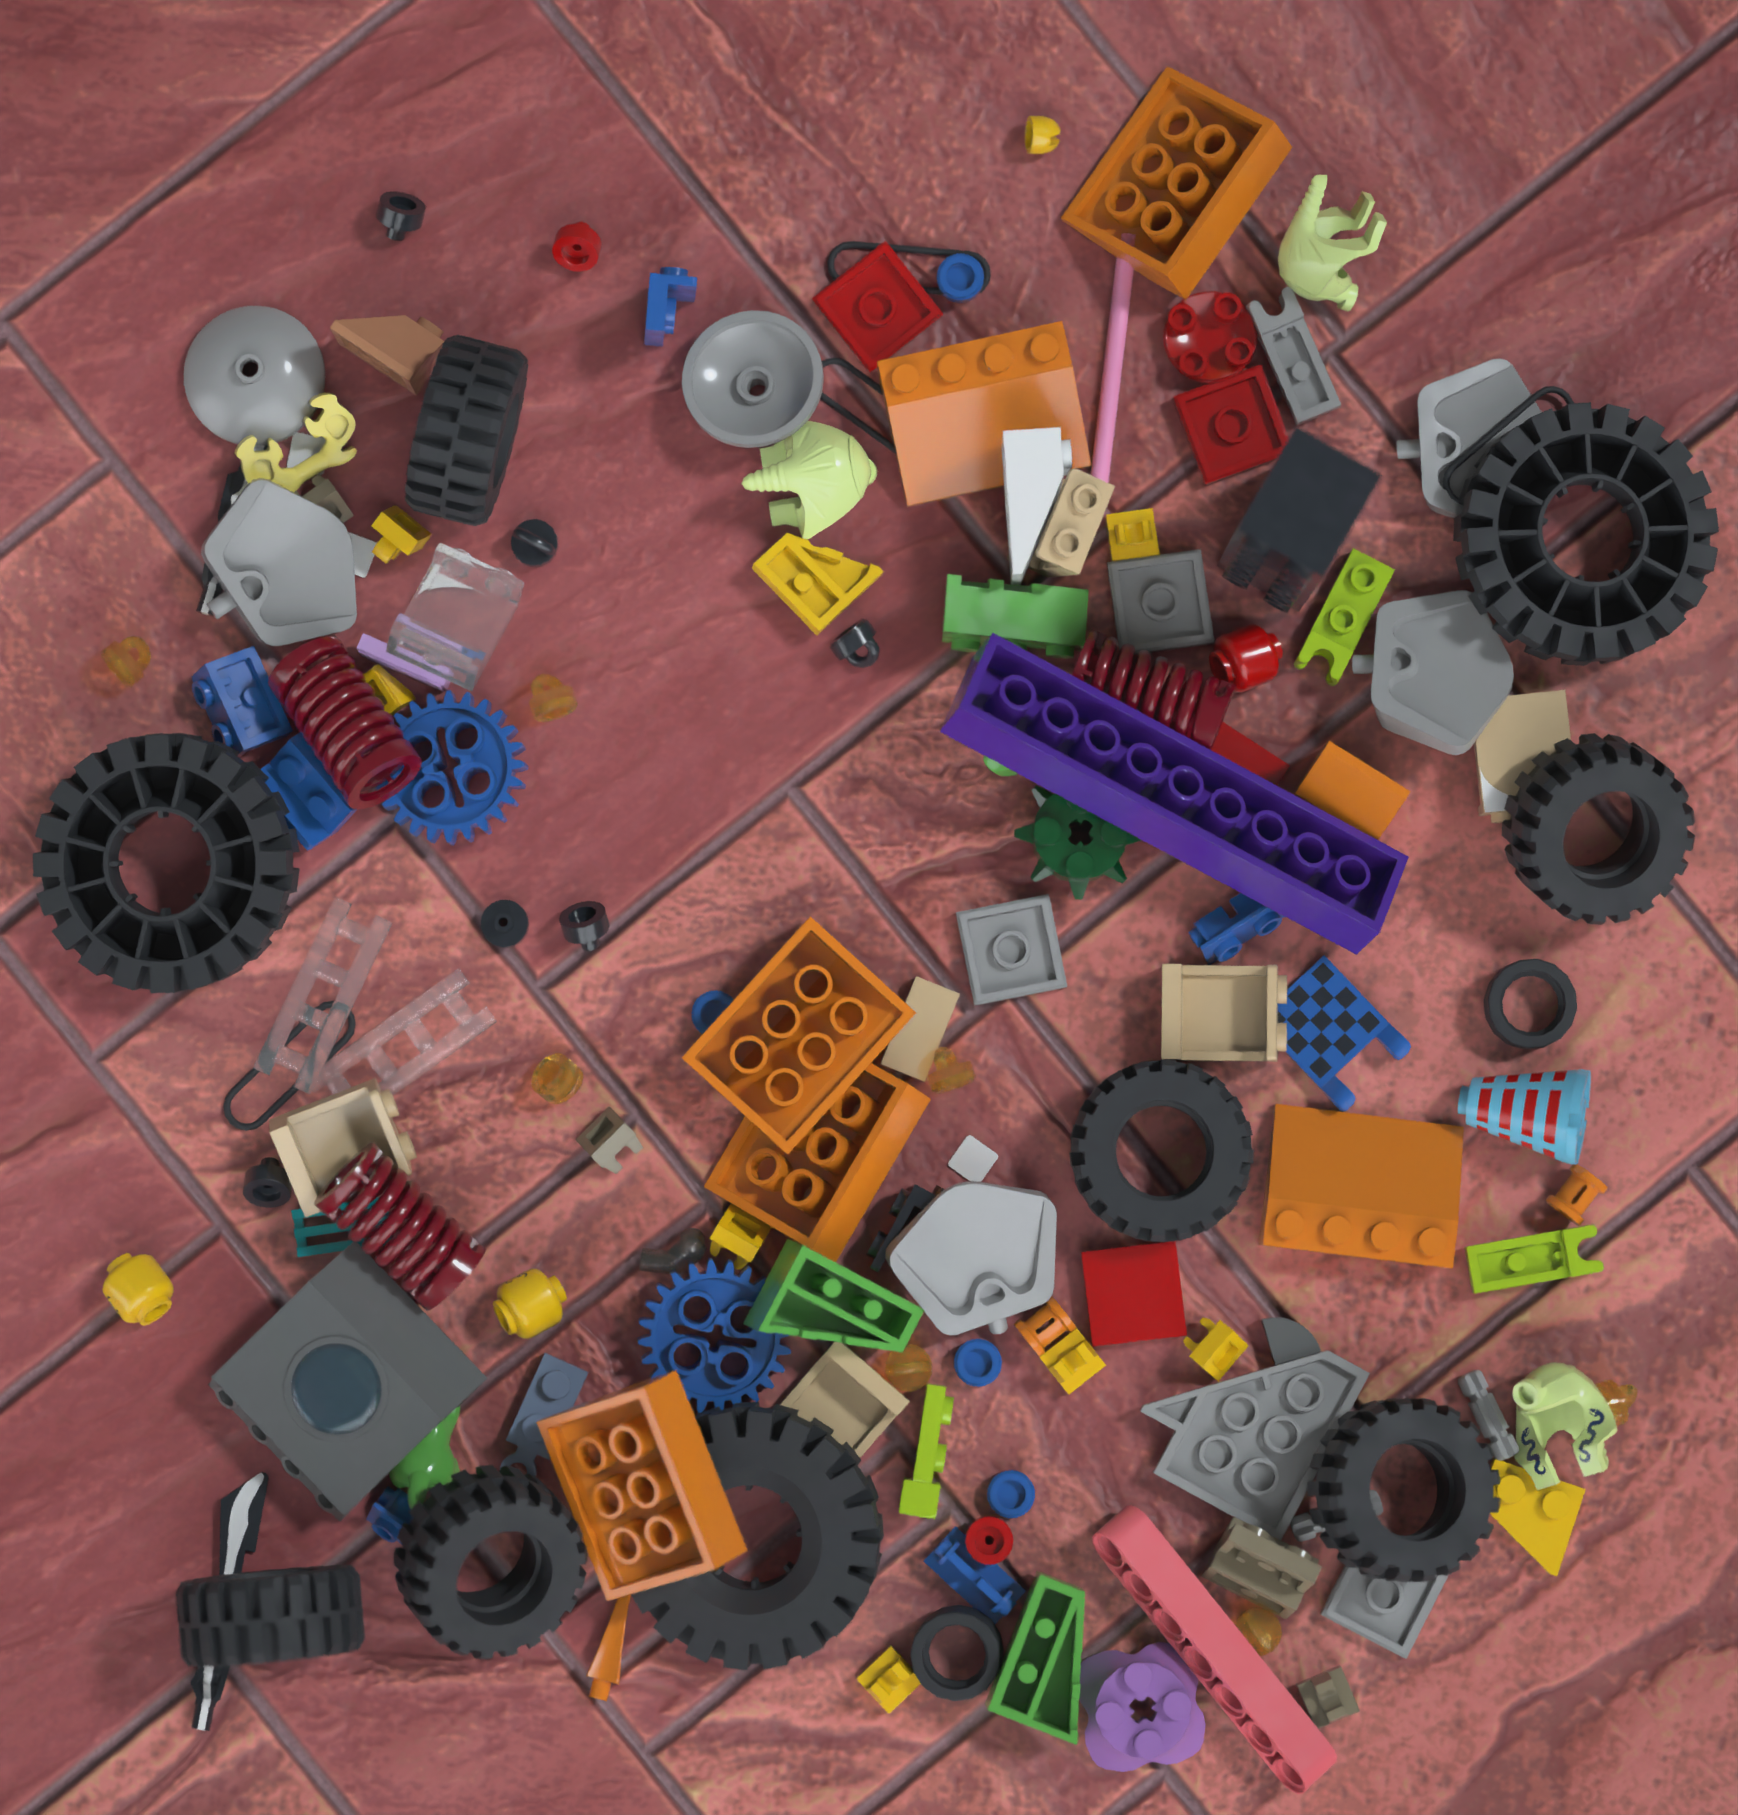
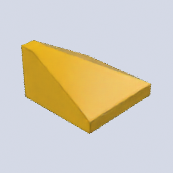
M379 664L364 674L366 683L372 685L375 690V697L382 700L385 711L391 713V715L416 699L409 689Z

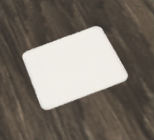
M295 433L292 438L287 468L294 467L319 452L325 443V438H315L312 435Z
M348 532L353 546L355 575L364 578L367 576L373 561L374 554L372 550L377 543Z
M968 1135L950 1159L948 1165L969 1181L981 1182L998 1159V1154L971 1135Z

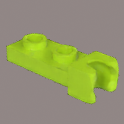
M1353 548L1294 661L1295 668L1301 670L1305 668L1312 657L1322 656L1329 663V671L1325 678L1326 683L1330 686H1335L1341 678L1395 569Z
M1590 1224L1465 1246L1472 1293L1477 1294L1602 1272L1604 1264L1601 1261H1586L1578 1254L1579 1243L1597 1234L1596 1225Z
M931 1383L926 1385L913 1478H903L899 1514L936 1519L941 1485L939 1482L932 1481L933 1473H943L947 1449L946 1444L938 1443L941 1424L950 1426L954 1397L945 1396L946 1386Z

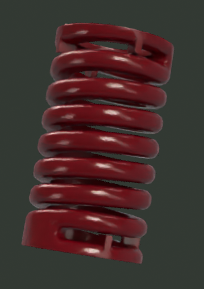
M1092 629L1072 676L1212 750L1236 685L1221 680V683H1219L1218 678L1208 677L1195 705L1203 679L1201 671L1191 670L1182 686L1186 667L1183 664L1175 663L1164 682L1169 666L1168 659L1162 656L1157 657L1147 676L1152 654L1147 650H1141L1129 672L1135 653V647L1129 643L1122 645L1107 676L1109 665L1118 647V641L1111 636L1106 638V634ZM1096 645L1101 646V650L1097 649ZM1216 692H1219L1222 694V696L1217 697L1215 694Z
M336 636L316 638L294 649L275 666L269 676V687L278 701L285 706L286 713L294 720L296 728L303 734L306 743L313 748L316 758L322 762L326 773L332 776L334 785L342 791L341 794L349 807L353 809L373 807L396 795L414 779L420 770L421 758L410 741L403 739V731L400 727L394 725L393 716L385 711L382 700L375 697V690L372 685L366 683L363 672L355 669V660L347 655L348 651L342 641ZM329 655L328 658L317 663L311 669L306 671V668L314 661L318 660L323 656ZM404 765V769L394 779L392 776ZM385 781L389 782V784L385 785L384 787L370 793H360L373 789L378 785L384 783Z
M371 1142L356 1153L334 1175L317 1196L314 1205L333 1222L335 1221L339 1229L345 1230L373 1200L381 1195L377 1202L349 1230V1238L354 1242L362 1240L384 1215L395 1206L392 1212L363 1241L362 1250L366 1254H373L384 1244L376 1254L375 1262L380 1267H384L394 1260L388 1269V1274L392 1279H399L435 1243L426 1257L401 1282L402 1288L405 1291H412L410 1294L426 1311H429L445 1300L467 1278L484 1256L486 1248L472 1238L467 1230L459 1231L460 1225L455 1218H446L447 1213L442 1206H433V1198L428 1193H420L421 1189L416 1181H407V1174L402 1168L392 1169V1159L388 1155L381 1156L384 1152L378 1148L375 1142ZM362 1188L360 1193L343 1210L339 1208L341 1204ZM405 1220H407L405 1225L390 1238V1236L397 1230V1228ZM420 1231H422L420 1235L401 1253V1251L409 1244V1242L414 1238V1236L417 1235ZM445 1260L440 1269H438V1264ZM432 1273L434 1277L422 1287L420 1284Z

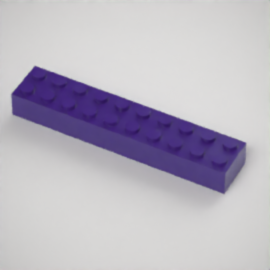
M993 632L972 657L939 731L1356 955L1380 933L1409 856Z

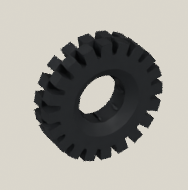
M1591 402L1567 404L1557 411H1553L1551 408L1530 417L1500 437L1496 444L1486 450L1474 465L1476 471L1473 476L1465 481L1458 502L1463 504L1462 513L1454 518L1453 541L1461 542L1462 554L1455 557L1461 580L1470 579L1475 590L1468 597L1480 616L1489 612L1497 621L1492 627L1493 630L1509 643L1516 639L1526 644L1524 652L1540 659L1547 660L1551 657L1561 658V664L1585 666L1597 661L1600 664L1623 659L1656 644V641L1670 635L1686 620L1684 615L1688 610L1697 607L1708 587L1702 583L1705 575L1714 571L1718 548L1710 546V536L1719 532L1717 509H1707L1704 496L1712 491L1703 470L1693 474L1686 464L1693 455L1682 442L1676 439L1669 444L1661 437L1665 427L1647 416H1643L1637 421L1629 418L1630 409L1606 404L1600 409H1593ZM1587 485L1592 486L1593 492L1601 489L1613 496L1622 505L1623 508L1620 509L1622 513L1626 512L1629 517L1633 532V541L1628 543V548L1632 549L1631 554L1621 572L1615 569L1607 574L1610 580L1588 582L1584 581L1583 575H1578L1574 578L1555 564L1552 560L1555 556L1553 553L1549 555L1546 549L1542 526L1547 524L1548 519L1544 518V514L1555 494L1560 498L1568 493L1566 487Z
M156 733L139 737H128L108 744L107 749L88 755L73 767L76 773L71 778L62 779L49 797L54 802L50 813L41 814L35 837L43 840L41 852L33 853V877H42L44 891L36 893L43 915H53L58 927L52 930V932L64 949H75L81 955L78 963L96 976L106 974L113 978L112 984L134 991L141 988L149 989L150 993H176L182 990H193L224 980L243 970L242 966L249 961L256 960L272 944V941L269 939L274 931L283 928L292 907L287 905L290 893L297 892L300 868L293 867V853L300 852L296 828L288 829L284 815L290 813L280 792H272L265 782L269 777L253 761L244 762L237 757L239 751L219 741L209 742L203 740L202 736L185 733ZM158 811L159 818L169 817L170 812L191 822L194 825L191 830L194 833L200 832L210 852L211 860H207L206 865H211V871L204 892L196 893L193 896L196 902L177 914H171V908H162L160 913L139 904L136 901L138 896L135 893L129 894L119 871V866L123 865V860H119V852L125 835L136 830L134 824L138 820Z
M759 1402L735 1403L732 1408L723 1410L718 1406L695 1416L724 1491L738 1486H745L746 1491H751L753 1486H759L777 1493L782 1497L780 1499L782 1504L787 1501L793 1508L801 1526L796 1531V1537H802L801 1552L796 1564L794 1565L788 1561L783 1568L786 1571L785 1574L764 1582H759V1577H754L751 1582L732 1577L723 1571L725 1566L722 1565L712 1571L631 1594L641 1613L644 1614L649 1611L657 1620L653 1627L670 1643L677 1638L688 1646L686 1654L706 1663L710 1657L724 1660L723 1668L747 1670L751 1664H762L765 1670L786 1666L791 1658L801 1656L802 1659L824 1648L830 1638L833 1636L837 1637L853 1620L856 1612L867 1597L872 1582L877 1575L882 1553H880V1543L884 1537L883 1514L877 1511L876 1501L879 1496L871 1475L864 1476L859 1467L861 1458L847 1441L841 1445L831 1436L834 1431L832 1428L815 1417L810 1422L797 1416L799 1411L797 1409L775 1404L773 1408H763L759 1406Z

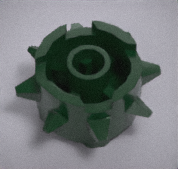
M1036 785L1032 789V793L1040 809L1036 814L1034 823L1014 830L1015 838L1033 844L1034 854L1038 858L1030 878L1037 882L1050 875H1054L1059 880L1068 881L1075 900L1083 899L1089 881H1095L1103 875L1123 884L1127 877L1119 858L1124 853L1125 846L1141 841V839L1065 798ZM1076 823L1079 827L1082 823L1086 824L1091 829L1087 835L1091 843L1086 846L1081 841L1076 846L1068 840L1072 833L1068 826Z

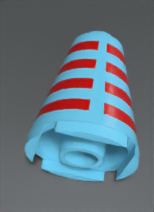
M1576 1069L1474 1077L1471 1080L1470 1087H1461L1458 1114L1466 1115V1125L1564 1163L1576 1165L1581 1155L1587 1124L1585 1113L1586 1108H1589L1591 1071Z

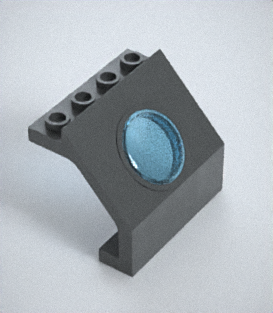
M353 1242L306 1283L211 1377L212 1380L208 1385L215 1391L219 1402L224 1407L233 1410L248 1426L251 1435L258 1442L265 1444L281 1460L285 1471L292 1477L299 1479L314 1495L317 1504L324 1511L331 1513L340 1522L434 1428L464 1403L487 1377L401 1287L376 1264L375 1260L369 1254H366L357 1242Z

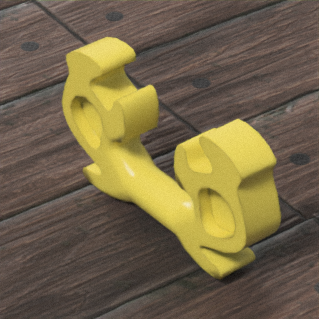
M326 392L313 396L309 400L310 405L322 408V411L316 420H311L305 416L303 422L307 431L313 437L325 438V443L320 451L294 467L280 468L279 461L282 460L283 453L276 441L268 438V448L266 450L254 451L257 439L254 435H249L240 441L234 452L241 460V468L245 480L250 483L258 478L269 479L295 492L304 482L325 469L347 463L357 453V449L354 446L341 450L355 430L356 424L353 415L337 402V397L333 393Z

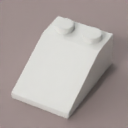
M1061 427L1003 431L1001 450L1011 585H1021L1061 490L1063 476H1066L1072 468L1071 441L1061 440Z

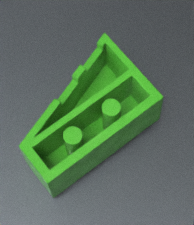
M947 574L942 642H952L951 650L977 652L980 644H983L993 632L1026 651L1027 648L1046 649L1045 656L1074 658V651H1082L1086 637L1089 590L1033 583L1030 586L1004 584V580L988 579L987 583L961 581V575Z
M787 1239L743 1324L760 1332L779 1333L814 1340L820 1339L848 1345L903 1352L924 1309L804 1245Z
M1036 1571L1002 1658L998 1675L993 1681L985 1702L987 1710L1075 1745L1078 1743L1077 1728L1085 1591L1081 1587Z

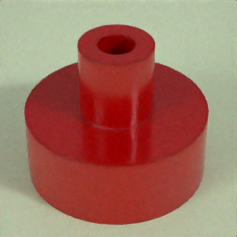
M576 222L575 224H567L556 233L552 255L559 265L568 270L577 272L587 271L596 265L602 242L599 235L587 223Z
M983 1516L973 1521L968 1527L965 1536L966 1548L971 1557L977 1562L994 1565L1005 1560L1010 1554L1013 1547V1534L1010 1527L1002 1519L995 1516ZM986 1536H992L993 1541L986 1543L984 1541Z

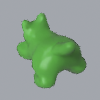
M460 1406L451 1412L389 1472V1478L397 1488L408 1487L410 1509L414 1507L418 1500L423 1503L426 1499L427 1491L440 1482L444 1486L453 1481L451 1478L452 1474L460 1472L457 1459L454 1458L450 1448L451 1435L460 1414Z

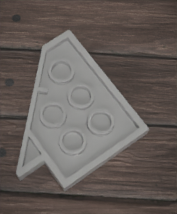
M1324 1350L1143 1404L1140 1412L1175 1430L1153 1473L1248 1524L1255 1525L1266 1531L1269 1535L1281 1540L1307 1492V1481H1313L1317 1470L1310 1468L1313 1454L1324 1453L1326 1449L1320 1440L1328 1429H1338L1340 1427L1338 1419L1351 1410L1370 1373L1338 1355Z

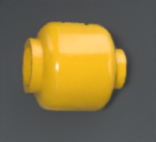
M126 1253L117 1257L107 1267L109 1275L104 1280L102 1290L107 1300L124 1322L133 1324L139 1322L145 1326L161 1318L172 1305L170 1299L173 1295L174 1287L154 1257L146 1254L131 1256L130 1253Z
M532 1268L499 1285L497 1300L493 1301L492 1304L498 1321L508 1335L516 1333L520 1338L530 1339L561 1322L563 1316L561 1303L567 1301V1296L556 1276L553 1275L547 1278L542 1271Z

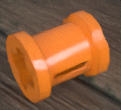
M1572 1164L1570 1167L1572 1174L1555 1196L1549 1195L1545 1201L1562 1216L1580 1226L1584 1221L1583 1213L1598 1193L1604 1194L1608 1187L1585 1168L1578 1164Z
M1053 1296L1046 1302V1305L1024 1322L1017 1320L1014 1323V1326L1039 1357L1045 1354L1044 1348L1065 1331L1072 1333L1077 1329ZM1051 1318L1055 1319V1321L1046 1329H1044L1041 1333H1036V1330L1040 1328L1042 1325H1044Z

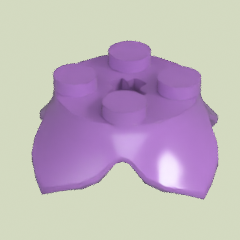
M1153 1643L1145 1646L1136 1654H1127L1118 1650L1102 1651L1089 1656L1081 1662L1079 1700L1087 1711L1089 1720L1085 1729V1744L1097 1766L1107 1770L1126 1772L1136 1770L1150 1762L1166 1765L1176 1764L1193 1756L1201 1749L1206 1724L1204 1715L1198 1707L1195 1698L1198 1678L1170 1643ZM1147 1696L1152 1698L1154 1703L1150 1707L1155 1710L1152 1717L1148 1719L1143 1716L1139 1721L1134 1720L1131 1715L1135 1711L1129 1707L1131 1701L1137 1699L1142 1702Z

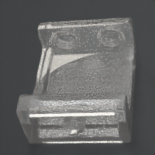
M439 543L434 552L431 566L405 613H399L391 628L386 652L469 691H473L519 606L524 582L506 569L494 568L473 558L462 549L451 548Z

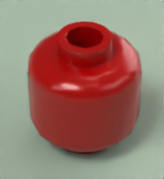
M1247 624L1220 635L1213 645V652L1209 654V664L1214 677L1218 678L1219 683H1221V680L1236 685L1235 692H1246L1270 682L1276 677L1279 671V659L1282 658L1283 651L1278 638L1273 633L1267 634L1257 624Z

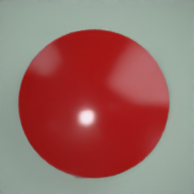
M1217 291L1195 293L1190 295L1187 300L1183 299L1169 312L1163 333L1164 348L1172 365L1185 377L1201 383L1223 382L1241 373L1254 356L1258 338L1253 321L1240 298L1229 292L1222 293Z

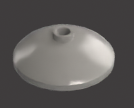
M266 306L235 308L211 320L193 340L184 364L185 393L193 412L208 430L234 444H239L241 440L249 435H254L257 439L255 446L268 445V438H272L278 443L291 437L305 426L303 422L305 416L311 419L318 407L311 406L309 400L313 396L323 393L325 388L324 359L312 334L293 316ZM249 362L257 363L259 366L258 372L252 377H246L242 374L244 365Z
M768 311L735 313L709 326L690 348L682 372L684 399L697 424L713 438L729 445L745 448L775 444L797 432L814 413L820 401L824 384L821 357L808 333L787 317ZM763 385L765 386V391L761 395L753 396L750 394L752 387Z

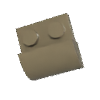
M1233 1517L1219 1539L1201 1577L1286 1620L1297 1610L1304 1593L1315 1584L1322 1566L1318 1565L1319 1559L1311 1556L1303 1549L1289 1545L1269 1535L1263 1529Z

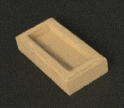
M916 976L905 1002L916 1014L889 1042L881 1065L925 1082L960 993Z

